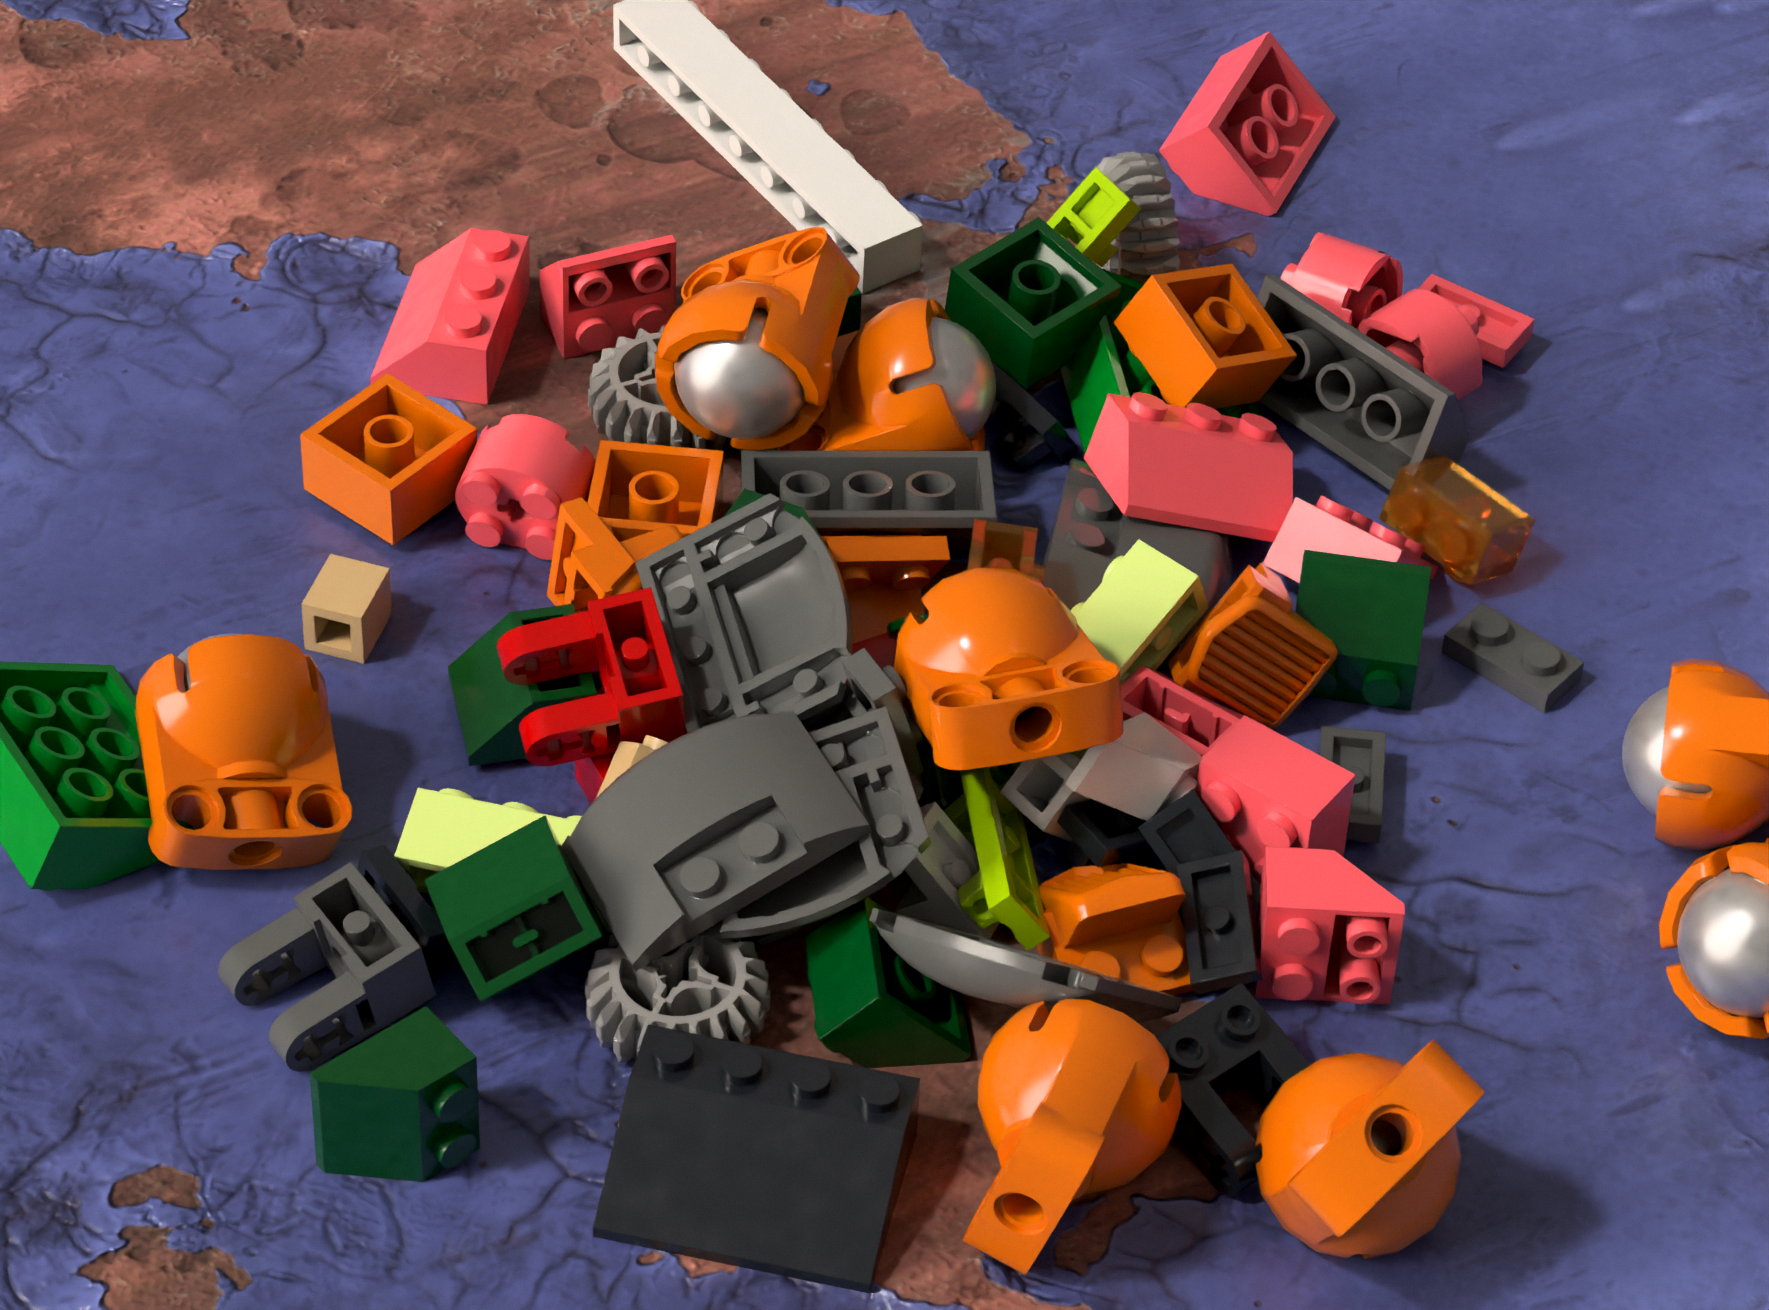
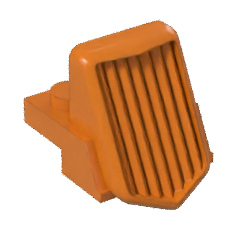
M583 497L560 504L547 597L555 606L574 604L575 612L579 613L588 611V601L643 589L635 562L684 538V536L676 526L669 525L619 542L614 536L609 523L605 519L599 518ZM599 671L591 672L594 682H597L598 679L601 680Z
M821 536L838 563L837 567L844 582L852 619L853 643L887 633L886 626L889 623L907 617L911 611L916 615L925 614L921 589L928 585L930 580L950 561L947 536Z
M1260 563L1256 569L1250 565L1247 566L1169 660L1168 665L1174 682L1209 699H1217L1240 714L1246 715L1270 729H1275L1311 693L1336 660L1338 650L1330 638L1291 609L1294 605L1281 578Z
M1129 863L1110 864L1101 867L1082 866L1073 867L1038 885L1044 908L1043 915L1046 918L1050 936L1036 945L1040 955L1173 996L1195 991L1190 982L1185 931L1178 913V909L1184 901L1186 894L1180 878L1175 874Z

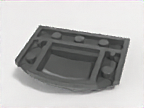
M1072 458L1068 466L1039 578L1040 582L1044 587L1051 588L1071 611L1078 603H1085L1099 587L1106 569L1115 558L1121 555L1125 556L1138 539L1197 574L1208 604V609L1170 653V655H1174L1186 641V638L1193 633L1232 585L1233 564L1228 535L1124 516L1086 462Z
M771 493L635 562L643 589L652 588L683 693L687 733L730 718L750 714H779L778 711H794L799 720L803 721L843 701L847 676L841 661L852 655L853 644L852 619L843 579L828 547L814 528L802 516L799 519L783 510L786 506L785 503Z
M887 706L809 733L869 823L872 832L698 935L711 938H746L779 933L815 923L835 915L879 891L899 876L919 852L922 854L931 844V840Z
M778 711L779 714H750L726 719L696 729L661 746L618 776L587 808L573 830L571 837L568 835L562 848L575 873L635 971L872 832L869 823L794 711Z
M877 908L872 909L869 921L875 924L889 946L910 966L937 983L971 997L1020 1009L1044 1001L1049 1013L1054 1005L1064 999L1091 1000L1123 1012L1137 1023L1177 1013L1182 1002V998L960 929Z

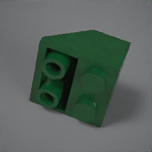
M574 604L509 612L448 666V678L469 766L527 758L519 732V724L525 716L543 707L597 695L591 672L527 685L513 684L504 677L498 655L497 642L506 632L519 626L575 614Z
M542 816L424 880L446 937L480 1002L490 1000L609 936L546 816Z

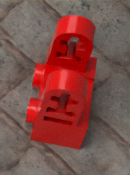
M651 587L588 601V611L519 626L506 632L498 640L497 651L504 677L513 684L527 685L565 676L599 671L605 691L603 694L543 707L525 716L519 724V732L527 760L537 766H555L615 753L620 741L642 744L646 735L663 741H670L686 734L683 693Z

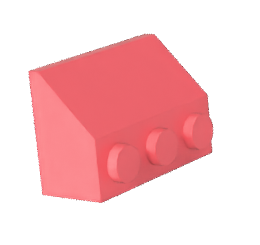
M1267 32L1220 56L1159 149V152L1166 159L1170 168L1179 175L1193 194L1265 216H1271L1279 210L1336 116L1273 35Z
M470 228L417 263L376 362L370 383L372 384L388 373L425 396L488 405L530 292L529 236L504 233L499 230Z
M1142 392L1133 393L1132 397L1108 393L1084 460L1124 516L1274 542L1293 504V451L1278 434L1276 425L1270 420L1251 413H1245L1241 418L1221 415L1217 410L1200 403H1189L1187 408L1168 405L1160 398Z

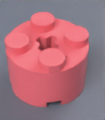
M1318 232L1314 236L1299 264H1288L1280 278L1354 328L1363 319L1400 297L1403 288V271L1398 259L1392 258L1391 255L1322 232Z
M1412 289L1363 319L1356 327L1357 330L1455 393L1457 401L1478 389L1482 384V355L1476 338L1479 332V324L1473 312L1463 305L1454 306L1444 297L1431 291Z
M511 414L502 417L499 425L489 428L488 424L479 436L455 492L458 510L467 522L465 527L466 535L473 542L484 547H494L502 543L525 548L530 554L539 559L551 560L560 504L583 497L586 502L588 500L596 463L589 449L583 445L580 452L566 440L569 434L567 429L553 421L538 416Z

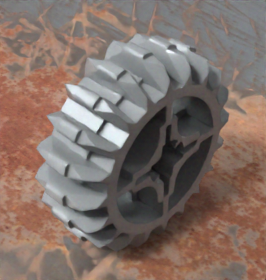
M1134 151L1117 153L1116 156L1103 158L1097 168L1116 183L1142 209L1112 241L1111 244L1118 249L1117 252L1103 267L1100 265L1099 267L1144 284L1151 275L1176 272L1180 264L1178 255V244L1180 241L1177 232L1179 221L1176 219L1175 200L1172 199L1171 182L1166 178V169L1155 154H1141Z
M662 325L659 332L651 334L639 328L635 339L618 337L615 348L602 349L601 359L593 364V370L590 374V388L588 389V407L591 409V417H593V421L596 424L597 433L605 434L608 436L609 441L719 451L723 450L726 441H731L732 438L717 434L715 440L711 441L692 433L672 416L657 391L655 380V355L663 329L665 328L664 325Z
M611 933L606 949L596 950L595 958L591 963L592 969L589 970L588 978L585 981L587 1018L590 1021V1026L596 1029V1036L599 1038L602 1048H613L619 1064L636 1059L648 1024L750 1045V1040L760 1039V1033L764 1028L766 1012L770 1009V990H768V972L765 969V961L758 960V953L755 951L754 942H741V938H711L696 935L635 971L616 938Z

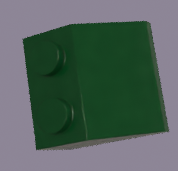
M1038 217L951 268L945 312L952 322L970 331L982 343L990 359L1024 389H1027L1072 360L1119 297L1122 286Z
M1304 549L1295 612L1330 638L1338 650L1336 660L1308 695L1309 697L1411 711L1432 567Z
M866 898L837 913L805 936L809 967L807 976L811 984L815 1012L814 1028L818 1040L827 1049L834 1053H841L865 1068L962 1063L972 1056L962 993L949 989L926 977L904 961L889 946L875 924L869 921L873 908L888 911L870 898Z
M427 1006L309 1073L316 1165L324 1173L424 1182L446 1168H454L462 1164L473 1152L480 1149L477 1057Z

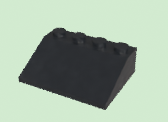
M648 1024L630 1074L593 1225V1237L870 1294L917 1135L920 1078Z

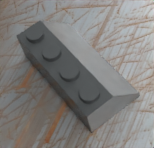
M1274 274L1266 275L1257 299L1297 356L1261 397L1259 402L1405 501L1449 489L1469 439L1456 394Z
M741 450V492L745 488L763 495L771 493L784 502L802 507L820 536H947L949 550L962 551L972 547L991 546L996 531L997 515L990 451Z

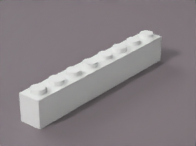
M624 0L613 4L614 50L798 231L817 226L824 228L860 274L857 287L862 294L920 270L924 229L919 218L913 212L906 210L888 192L881 181L875 180L859 165L850 151L843 149L824 131L816 119H811L792 100L786 90L779 88L766 76L756 61L749 59L730 41L728 35L723 30H718L700 12L693 1Z

